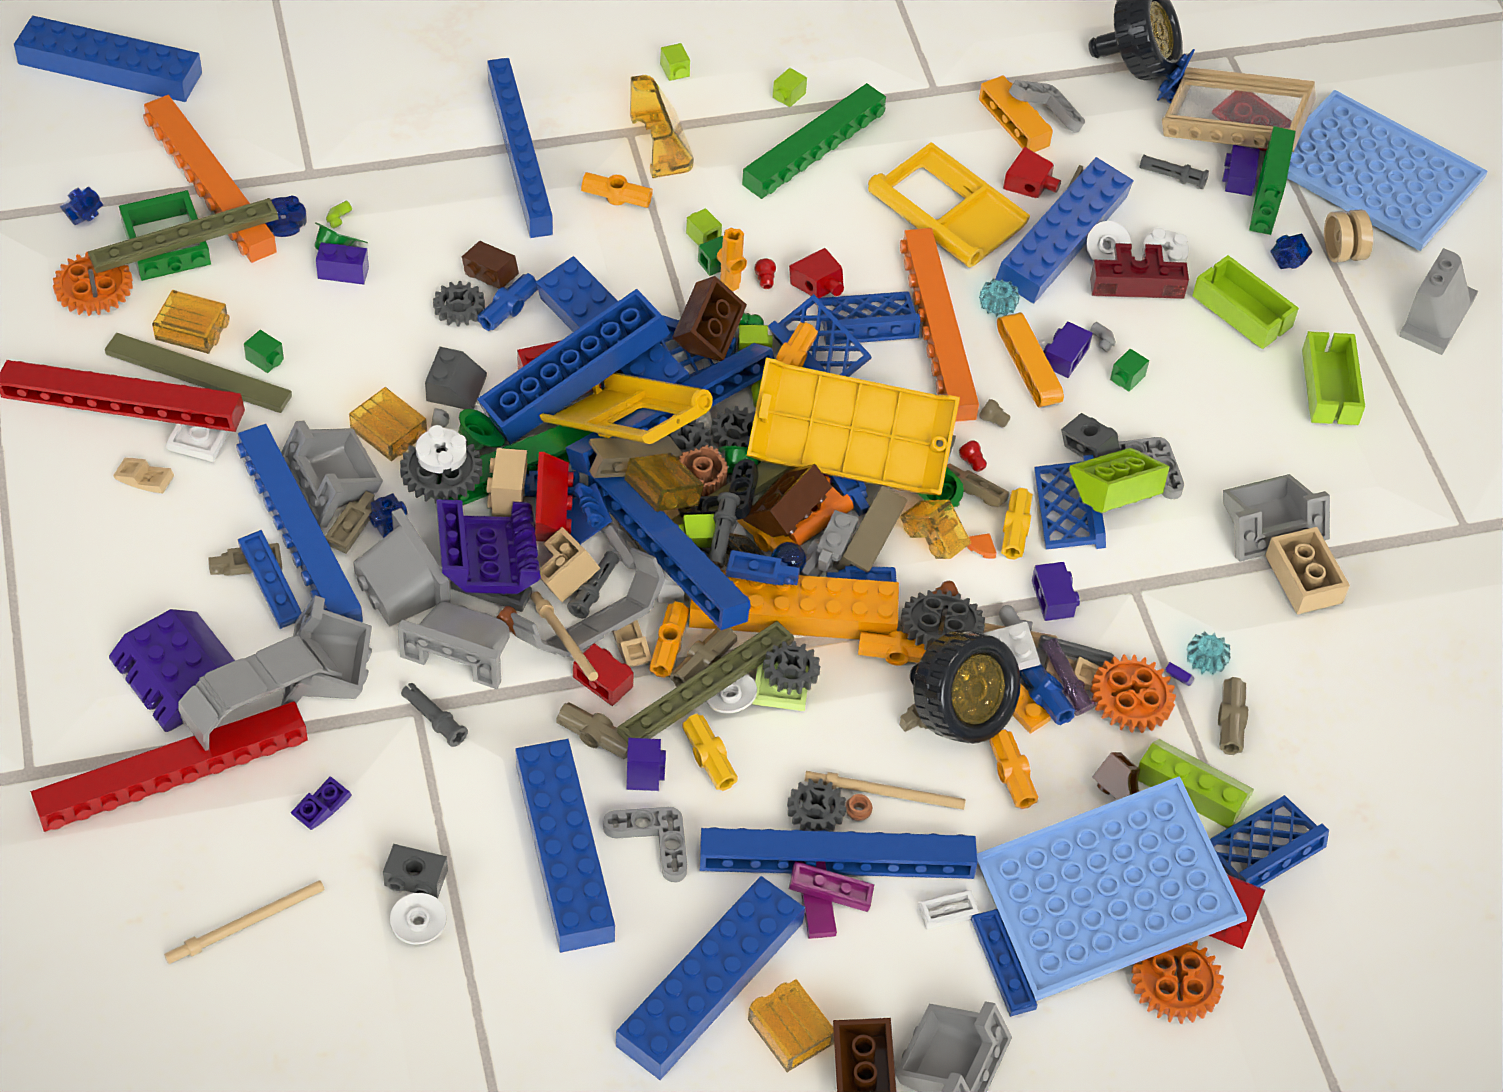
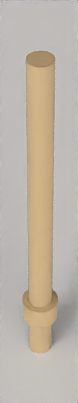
M539 592L532 593L531 599L536 605L538 614L547 620L590 681H595L598 678V673L554 614L553 606L548 600H544Z
M806 771L804 780L808 782V779H812L814 783L818 784L819 779H823V785H827L830 782L833 783L832 789L839 787L964 810L966 799L839 777L837 773L832 772L822 774Z
M319 880L199 938L194 936L184 941V945L165 953V959L168 964H171L185 956L190 955L192 957L202 952V948L324 891V886Z

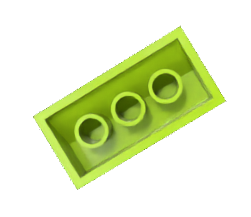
M1128 448L1070 465L1069 471L1082 501L1091 506L1094 511L1105 513L1108 510L1121 508L1124 505L1162 494L1170 466L1133 448Z
M1161 739L1154 741L1150 745L1138 766L1140 769L1138 781L1149 787L1180 776L1197 813L1227 829L1233 826L1254 791V788Z

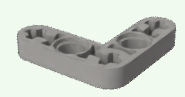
M1015 80L1009 89V93L1020 101L1046 104L1059 120L1074 132H1079L1085 124V119L1053 85Z
M1152 437L1119 442V451L1128 448L1137 449L1141 453L1170 466L1172 470L1168 471L1162 495L1168 499H1178L1182 495L1184 481L1170 443L1165 438Z
M674 807L613 810L604 816L603 830L611 838L659 836L664 878L676 883L686 877L687 856L683 817L678 809ZM668 817H671L673 820V830L668 831ZM639 818H646L650 821V824L643 828L637 826L635 822ZM631 819L630 827L627 828V820ZM612 821H618L619 827L613 828ZM676 840L680 843V846L677 849H669L665 846L666 841ZM676 858L678 872H673L671 868L672 859Z

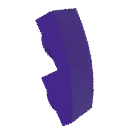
M330 776L313 795L308 793L291 811V815L307 828L313 830L332 816L352 794Z

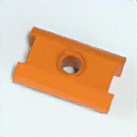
M825 476V478L830 483V478L828 476ZM832 487L825 494L827 496L822 503L815 505L811 509V515L805 520L800 521L796 525V531L788 537L799 546L809 541L826 529L835 510L847 514L854 509V504L849 495L842 496Z

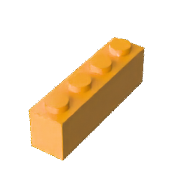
M1004 75L981 83L980 102L1022 149L1026 147L1036 152L1050 146L1053 129L1028 102L1020 101L1009 93V89L1013 84Z

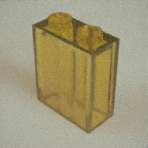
M172 290L152 323L155 340L209 354L213 346L218 344L223 328H227L230 316L227 314L225 303Z
M387 387L378 391L349 413L350 428H353L358 436L390 461L403 455V452L408 450L409 445H414L416 440L427 432L426 418Z
M672 453L630 458L625 480L656 512L698 506L704 486Z
M797 979L790 983L784 982L780 984L773 993L765 998L764 996L758 997L749 1007L748 1021L786 1072L791 1071L834 1044L833 1026Z

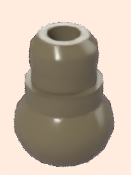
M989 399L979 413L982 420L990 421L993 424L996 423L1000 427H1005L1011 419L1010 415L1004 412V409L993 399Z

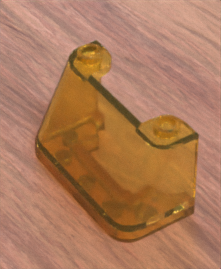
M648 75L632 76L630 78V118L632 124L640 121L645 124L646 130L650 129L652 137L650 173L652 178L691 171L694 166V157L676 110L654 78Z

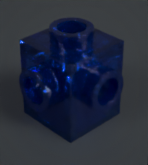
M89 186L81 190L77 187L67 195L69 199L60 208L70 221L77 225L85 220L89 222L98 216L97 210L103 206V203L100 201L99 195Z
M1302 233L1292 236H1281L1270 250L1280 269H1295L1303 265L1313 252Z
M394 493L380 497L370 503V522L374 528H377L383 538L393 531L392 511L401 508L405 515L408 514L404 502L398 501Z

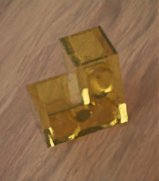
M950 500L919 501L899 516L903 523V528L910 538H925L931 554L936 559H951L971 544Z

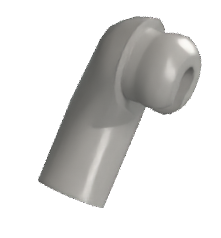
M1095 322L1090 331L1102 339L1099 342V346L1106 352L1110 351L1111 347L1116 344L1112 331L1102 324Z
M1010 605L1003 606L999 611V617L1005 627L1026 622V620L1019 619L1014 608ZM1027 621L1029 629L1031 631L1033 622Z

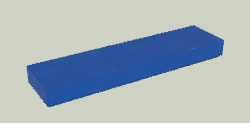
M259 530L239 538L238 544L279 629L294 624L302 611L263 531Z
M998 909L972 915L971 922L1009 1016L1036 1010L1037 1002Z

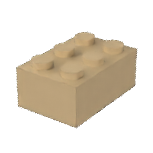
M1317 527L1271 538L1265 556L1296 614L1344 602L1350 585Z

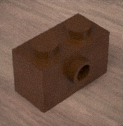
M478 241L461 256L466 275L498 289L505 287L519 274L515 255L482 241Z

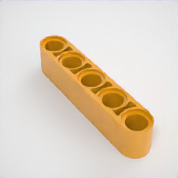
M1020 312L998 317V332L1037 407L1040 408L1063 402L1062 386L1024 314Z

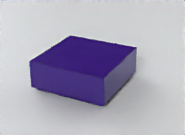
M1171 662L1165 668L1168 675L1187 686H1191L1195 679L1192 674Z

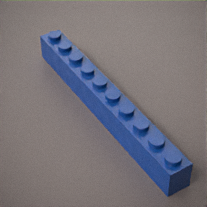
M510 59L487 60L488 82L530 238L553 235V215Z
M753 343L679 385L708 390L712 395V406L762 379L766 358L775 359L773 350L770 347ZM640 408L613 424L648 431L671 418L674 414ZM592 432L565 447L572 470L590 476L591 473L589 471L597 454L590 446L589 440L605 437L598 436V433Z
M265 423L239 432V443L236 444L237 452L240 458L245 457L247 472L249 476L254 475L256 490L259 494L263 493L265 497L263 501L267 511L273 512L274 525L277 530H282L284 545L287 549L291 548L293 552L291 556L296 568L301 567L302 580L306 587L310 585L312 599L315 595L325 598L324 610L363 622L361 605L267 424Z
M588 476V486L590 487L594 483L597 484L609 513L649 555L656 557L661 568L720 630L748 622L749 609L751 607L749 598L693 543L692 539L656 505L652 498L629 476L604 478Z
M711 827L701 828L700 871L792 874L795 861H805V864L816 867V861H825L827 871L841 875L974 879L978 863L976 836L963 834H898Z

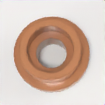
M856 794L847 800L846 813L850 818L862 821L870 817L873 807L868 797ZM860 807L863 810H856L854 808Z

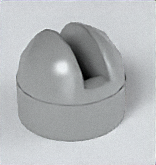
M434 408L431 427L434 425L446 427L449 424V414L442 409Z

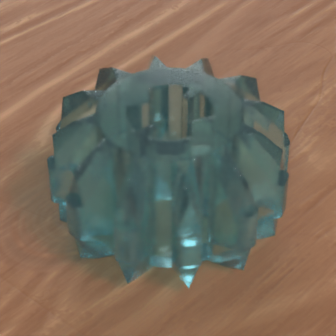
M993 278L991 282H985L979 296L981 308L986 309L987 314L995 313L996 317L999 314L1006 316L1008 313H1014L1020 299L1018 287L1013 286L1012 281L1004 282L1003 278L1000 281Z
M1206 631L1201 636L1195 634L1186 649L1187 662L1192 663V670L1201 669V674L1208 671L1213 676L1216 671L1222 672L1231 658L1230 645L1225 643V637L1217 638L1216 632L1212 635H1208Z

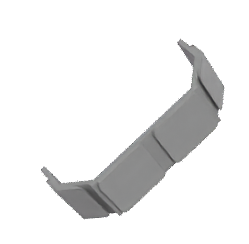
M635 548L630 549L637 570L627 596L566 629L580 650L603 639L607 633L617 631L643 617L654 608L653 602L658 598L665 581L663 570L658 564L656 557ZM516 613L511 614L514 622L513 629L517 638L538 649L553 654L557 653L563 657L572 656L557 634L546 641L542 640L534 622Z
M298 635L292 636L257 651L256 654L233 661L200 677L199 682L192 686L179 700V712L182 720L206 751L209 749V734L228 712L318 672L342 680V673L317 641L308 638L303 640Z

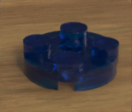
M291 195L271 199L278 213V220L265 224L273 232V235L288 237L300 232V227L303 224L305 226L307 223L306 209L299 202L298 197ZM281 215H286V218L281 219Z

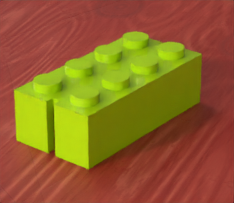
M1229 255L1217 262L1213 268L1210 267L1197 277L1192 295L1261 349L1275 341L1277 335L1280 337L1293 327L1299 307Z
M1308 331L1302 348L1311 423L1333 424V421L1337 420V424L1359 425L1366 406L1355 334L1334 333L1328 352H1324L1330 337L1329 332Z

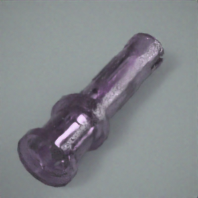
M1057 638L1043 643L1042 647L1064 686L1063 694L1068 696L1075 708V716L1084 714L1094 708L1096 703L1090 700L1084 688L1086 686L1084 681L1079 680L1074 673Z

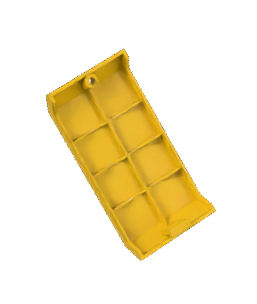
M766 358L746 456L762 462L791 468L816 464L822 474L880 486L884 485L919 494L941 495L960 397L935 395L788 365L776 359ZM938 440L942 441V447L936 445Z

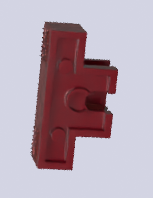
M1115 243V260L1094 259L1090 276L1092 296L1185 298L1189 283L1187 262H1164L1162 245L1145 244L1141 261L1135 260L1134 256L1132 257V244Z

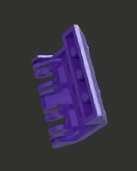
M436 499L442 573L464 592L518 594L540 580L539 561L536 559L538 550L535 526L532 525L534 519L530 503L513 502L511 517L464 516L462 500Z
M170 609L124 634L109 655L110 661L117 667L120 674L128 673L125 680L142 703H144L145 707L149 710L156 708L152 716L158 721L164 732L172 731L183 724L179 712V700L192 686L199 682L200 677L235 661L196 611Z

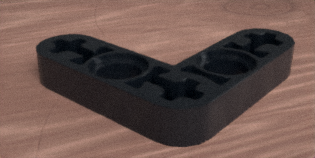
M746 459L738 462L733 470L729 493L736 494L741 499L740 504L736 507V520L747 517L751 512L758 480V470L755 462ZM741 487H748L745 491L737 492ZM718 496L684 498L677 505L678 512L682 518L684 515L715 514L718 509L709 511V508L719 506Z

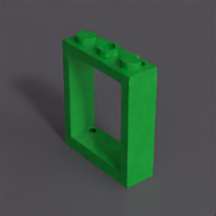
M1273 126L1259 175L1249 231L1268 235L1272 234L1286 187L1295 130Z
M188 190L119 206L127 240L136 237L133 226L185 214L188 215L190 221L198 219ZM204 241L198 243V246L163 253L137 261L135 264L141 281L211 265L207 242Z

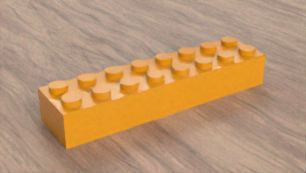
M799 575L797 585H787L784 583L783 585H773L728 577L749 598L751 604L748 622L731 627L733 631L761 632L776 621L792 635L860 640L861 632L888 635L891 632L897 631L899 582ZM691 599L689 628L716 629L717 625Z

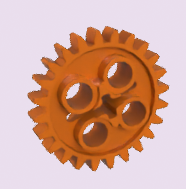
M88 252L85 253V257L77 254V260L75 261L68 258V265L61 264V271H55L56 277L53 278V289L57 301H61L62 307L68 306L69 312L77 309L78 315L82 314L83 311H87L88 316L92 314V311H96L100 315L103 309L109 313L110 306L119 308L118 301L126 302L125 296H130V289L133 288L132 274L128 265L95 273ZM89 269L93 270L97 297H93L88 273Z
M1123 654L1120 661L1114 656L1111 662L1104 661L1103 666L1098 667L1091 682L1090 692L1094 693L1091 701L1098 702L1095 710L1104 711L1102 719L1112 718L1110 725L1112 726L1118 722L1120 723V730H1123L1125 725L1129 726L1131 733H1133L1135 727H1138L1141 733H1144L1146 726L1153 731L1156 724L1161 727L1164 720H1168L1175 706L1173 703L1176 695L1173 694L1175 686L1168 685L1171 679L1170 676L1162 677L1163 668L1159 670L1154 669L1156 662L1148 665L1146 664V657L1139 662L1136 655H1133L1132 659L1128 660L1126 655Z
M1195 941L1191 946L1184 944L1135 963L1131 971L1134 974L1131 983L1136 984L1134 994H1142L1139 1003L1148 1002V1012L1154 1009L1158 1010L1157 1018L1167 1014V1019L1170 1023L1174 1016L1178 1017L1180 1024H1183L1185 1017H1188L1193 1023L1197 1015L1203 1019L1207 1011L1212 1013L1215 1004L1219 1003L1220 995L1224 989V986L1221 985L1224 976L1219 974L1221 965H1213L1216 958L1215 955L1206 956L1207 947L1198 950V942ZM1174 958H1176L1178 962L1177 976L1174 975L1176 971ZM1158 964L1164 965L1167 969L1158 967ZM1185 965H1191L1194 969H1189ZM1178 983H1181L1179 988L1181 1001H1179L1177 997ZM1160 990H1166L1170 994H1164ZM1188 990H1194L1198 994H1192Z

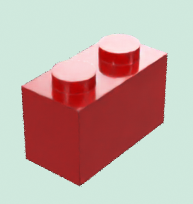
M595 643L583 653L598 673V678L595 681H590L577 662H573V678L611 706L615 705L633 688L634 672L627 664L616 660L607 649H602Z

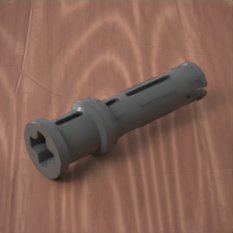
M1145 154L1142 156L1139 166L1141 169L1180 179L1179 182L1182 184L1190 183L1197 185L1202 190L1209 176V170L1201 171L1194 169L1189 164L1180 166L1146 156Z
M723 492L718 495V511L714 514L713 518L716 527L709 559L720 569L724 567L730 530L736 523V507L740 504L741 500L739 496L729 492Z
M607 551L598 564L600 569L578 588V594L567 605L572 615L581 619L589 615L591 605L596 603L600 597V589L616 564L620 561L616 553Z
M414 683L408 684L411 690L407 686L402 689L401 695L432 723L433 730L436 733H441L451 747L458 746L467 737L468 729L463 725L460 726L453 719L454 717L450 712L442 711Z

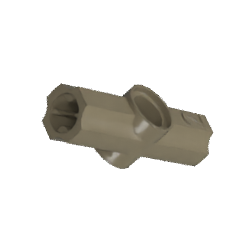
M717 627L703 642L700 640L695 642L688 651L686 659L671 672L670 679L674 682L675 686H680L719 660L737 642V635L733 632V629L730 627L720 630Z
M1238 677L1224 680L1222 684V702L1218 712V725L1221 726L1220 750H1223L1228 755L1242 753L1244 748V729L1248 720V706H1245L1246 683Z
M570 702L565 703L561 707L556 723L578 734L580 739L591 748L596 749L600 746L622 759L627 758L628 743L617 733V728L613 726L612 721L607 716L601 713H594L592 715Z

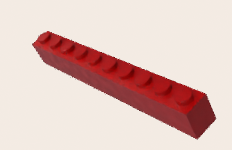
M6 360L0 371V396L6 399L236 432L245 412L241 393L231 391L227 392Z
M293 701L214 728L209 734V749L206 751L196 737L191 736L30 792L44 832L51 829L56 830L74 821L88 819L100 812L114 810L126 803L140 801L152 794L166 792L175 786L192 783L201 777L218 774L227 768L244 765L253 759L270 756L276 751L288 747H296L302 742L308 741L306 725L296 702Z

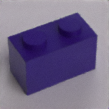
M1233 145L1231 153H1226L1224 166L1228 167V169H1224L1222 182H1226L1225 192L1252 196L1256 182L1260 149Z
M320 243L316 256L318 279L364 285L369 270L367 248Z
M1069 321L1066 322L1062 329L1058 328L1053 337V342L1051 344L1047 343L1043 350L1053 371L1069 378L1089 350L1093 333Z
M1065 562L1035 565L1031 581L1044 621L1074 617L1076 607L1080 605L1078 592L1073 589L1072 573L1067 571Z
M628 738L626 790L659 791V781H665L666 750H661V739Z

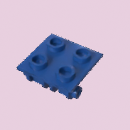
M1195 49L1188 55L1184 53L1177 62L1179 67L1172 74L1165 76L1167 79L1163 81L1158 89L1160 94L1157 101L1164 97L1171 104Z
M578 483L574 490L577 497L572 499V510H567L566 519H571L570 535L580 545L612 522V518L596 483L590 487L584 483Z

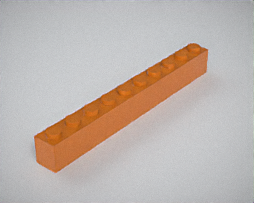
M169 94L144 104L145 114H143L146 125L152 127L156 139L163 142L167 154H172L176 166L179 169H183L187 181L194 184L198 196L205 199L210 212L214 211L217 214L250 204ZM265 223L228 234L231 241H236L240 253L243 256L246 255L251 263L277 252L275 236Z
M932 228L905 230L904 238L900 240V252L905 254L904 267L906 271H909V287L914 289L913 302L919 308L917 314L920 316V323L923 324L922 337L928 343L926 347L927 357L932 359V376L937 378L936 392L938 395L960 397L955 422L976 420L979 402Z

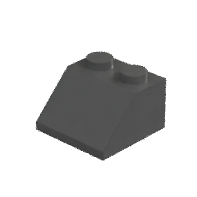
M439 346L425 381L426 401L460 409H474L486 380L487 372L463 351Z

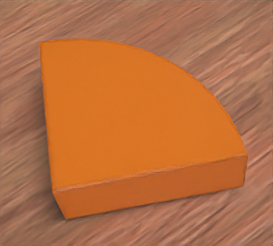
M990 533L965 538V544L970 551H975L983 555L984 558H996L997 552Z

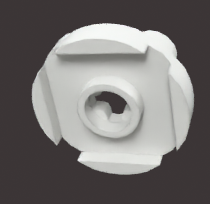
M1155 228L1145 238L1142 253L1144 255L1145 244L1162 245L1164 262H1186L1190 249L1187 243L1188 238L1184 234Z
M439 425L430 427L429 431L422 434L416 442V456L419 464L427 471L433 473H443V470L450 468L451 471L458 469L465 462L467 456L465 437L454 430L443 428ZM439 448H445L447 450L437 453V449Z

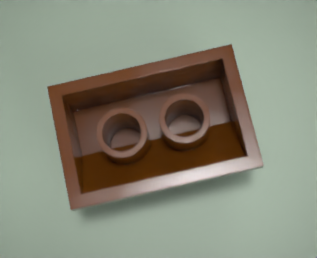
M716 276L695 283L672 339L689 353L722 361L725 359L747 304Z
M816 464L788 470L752 506L751 512L743 520L771 537L783 535L787 537L796 531V525L800 521L805 520L811 515V509L815 505L822 503L827 496L825 494L832 486Z
M891 1018L833 1020L837 1092H896Z

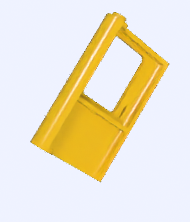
M932 142L901 163L886 176L883 173H879L878 175H873L868 182L870 193L916 228H932L935 242L969 268L976 265L1020 231L1030 218L1027 212ZM923 167L965 199L941 218L934 219L893 187L915 170Z
M613 373L604 380L605 387L603 389H600L598 384L592 388L594 394L555 415L542 413L539 416L543 422L598 433V436L605 438L613 436L652 444L706 414L710 410L713 401L711 393L705 389ZM640 408L674 414L671 418L648 431L613 424Z

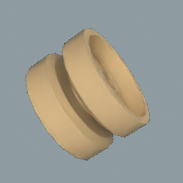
M1350 210L1347 214L1343 211L1330 212L1327 215L1324 224V243L1327 255L1332 262H1346L1349 259L1358 261L1369 258L1373 246V230L1370 217L1365 210Z

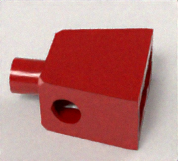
M1024 147L1006 172L1003 189L1032 198H1039L1045 189L1057 193L1061 180L1052 177L1054 164L1051 161Z
M826 248L789 265L790 284L810 296L814 294L817 298H821L829 293L839 296L844 291L842 266Z

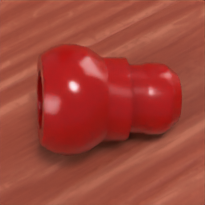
M768 258L758 260L754 266V271L758 275L760 286L763 289H770L774 285L776 264Z
M969 441L959 449L960 458L965 460L968 465H971L974 471L980 472L986 468L987 462L983 458L981 446L977 441Z

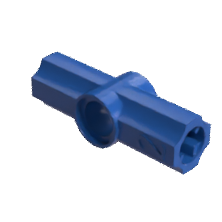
M529 273L523 274L507 289L505 287L500 288L494 295L493 302L477 315L478 322H480L482 327L487 331L494 330L509 316H517L521 312L524 302L538 290L535 277Z
M1041 663L1038 666L1019 670L1021 678L1030 688L1028 691L1030 697L1038 705L1044 707L1056 724L1061 726L1064 723H1069L1075 717V708L1063 694L1062 684L1049 674Z

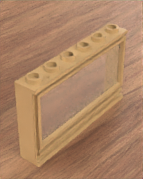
M1186 67L1165 117L1162 118L1164 136L1267 149L1273 126L1296 131L1292 152H1294L1316 99L1315 81Z

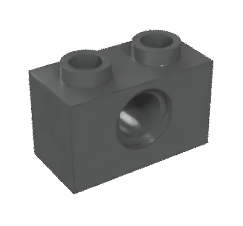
M1080 413L1061 429L1064 446L1082 457L1093 455L1094 458L1120 450L1117 432L1113 428L1107 427L1099 423L1095 418H1090L1083 413Z
M393 844L383 870L384 886H388L395 891L404 890L413 893H426L438 899L448 872L447 856ZM419 872L417 875H411L410 873Z

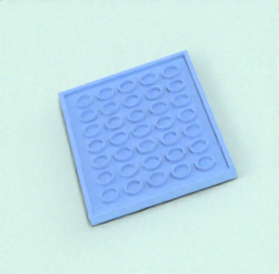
M1334 89L1307 118L1295 150L1292 152L1287 178L1348 212L1350 210H1365L1373 226L1421 251L1484 180L1488 171Z
M1180 776L977 853L978 865L1036 1001L1247 921L1243 907Z

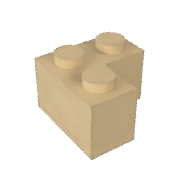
M497 448L496 457L491 458L490 473H493V477L487 480V493H489L487 508H492V516L511 517L513 502H525L527 450Z
M563 527L544 543V546L553 557L540 568V579L563 602L590 579L600 567Z

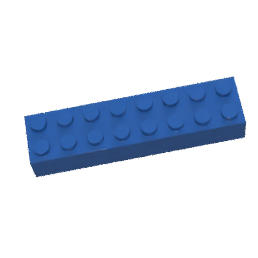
M33 15L14 43L19 65L160 97L169 94L173 100L182 102L187 101L202 74L200 54L198 52Z
M1095 157L1001 262L995 280L1034 304L1086 245L1087 236L1092 228L1100 222L1107 221L1124 202L1134 180L1098 157Z
M574 256L536 281L540 299L572 332L618 302ZM659 342L615 372L674 384H681L690 379L689 372Z
M635 289L477 398L485 415L490 418L496 429L511 445L543 423L539 416L540 414H556L670 334L661 313L638 289Z
M569 738L515 748L516 769L559 952L562 953L615 942V922Z
M760 876L616 1030V1047L657 1079L661 1080L803 924L805 907L763 876Z

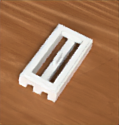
M972 890L919 901L918 903L919 911L922 912L923 921L925 920L926 930L971 920L972 915L980 913ZM965 900H968V901H969V902H967V903H963V904H959V905H954V904H953V905L945 906V907L942 908V909H937V910H933V911H928V909L935 908V907H939V906H944V905H948V904H952V903H956V902H961V901H965Z

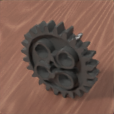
M466 439L467 456L465 462L456 470L451 471V468L443 470L441 483L438 484V473L427 471L421 467L416 456V447L409 445L408 452H403V460H400V476L403 479V485H408V492L415 491L416 498L424 495L425 502L430 498H434L435 504L436 499L440 498L449 500L452 497L454 500H458L459 494L467 497V489L474 491L475 484H480V476H482L480 452L475 451L474 444L467 446ZM439 448L437 449V453L447 450L445 448Z
M938 589L937 594H933L928 590L926 596L919 592L917 598L911 596L910 602H905V606L902 608L900 626H903V633H908V640L916 639L915 645L923 643L925 644L924 650H927L936 639L948 632L965 630L984 634L985 617H982V610H977V603L970 604V598L962 600L960 593L952 596L951 591H948L947 594H942V591ZM943 609H948L943 633L939 635L938 630Z

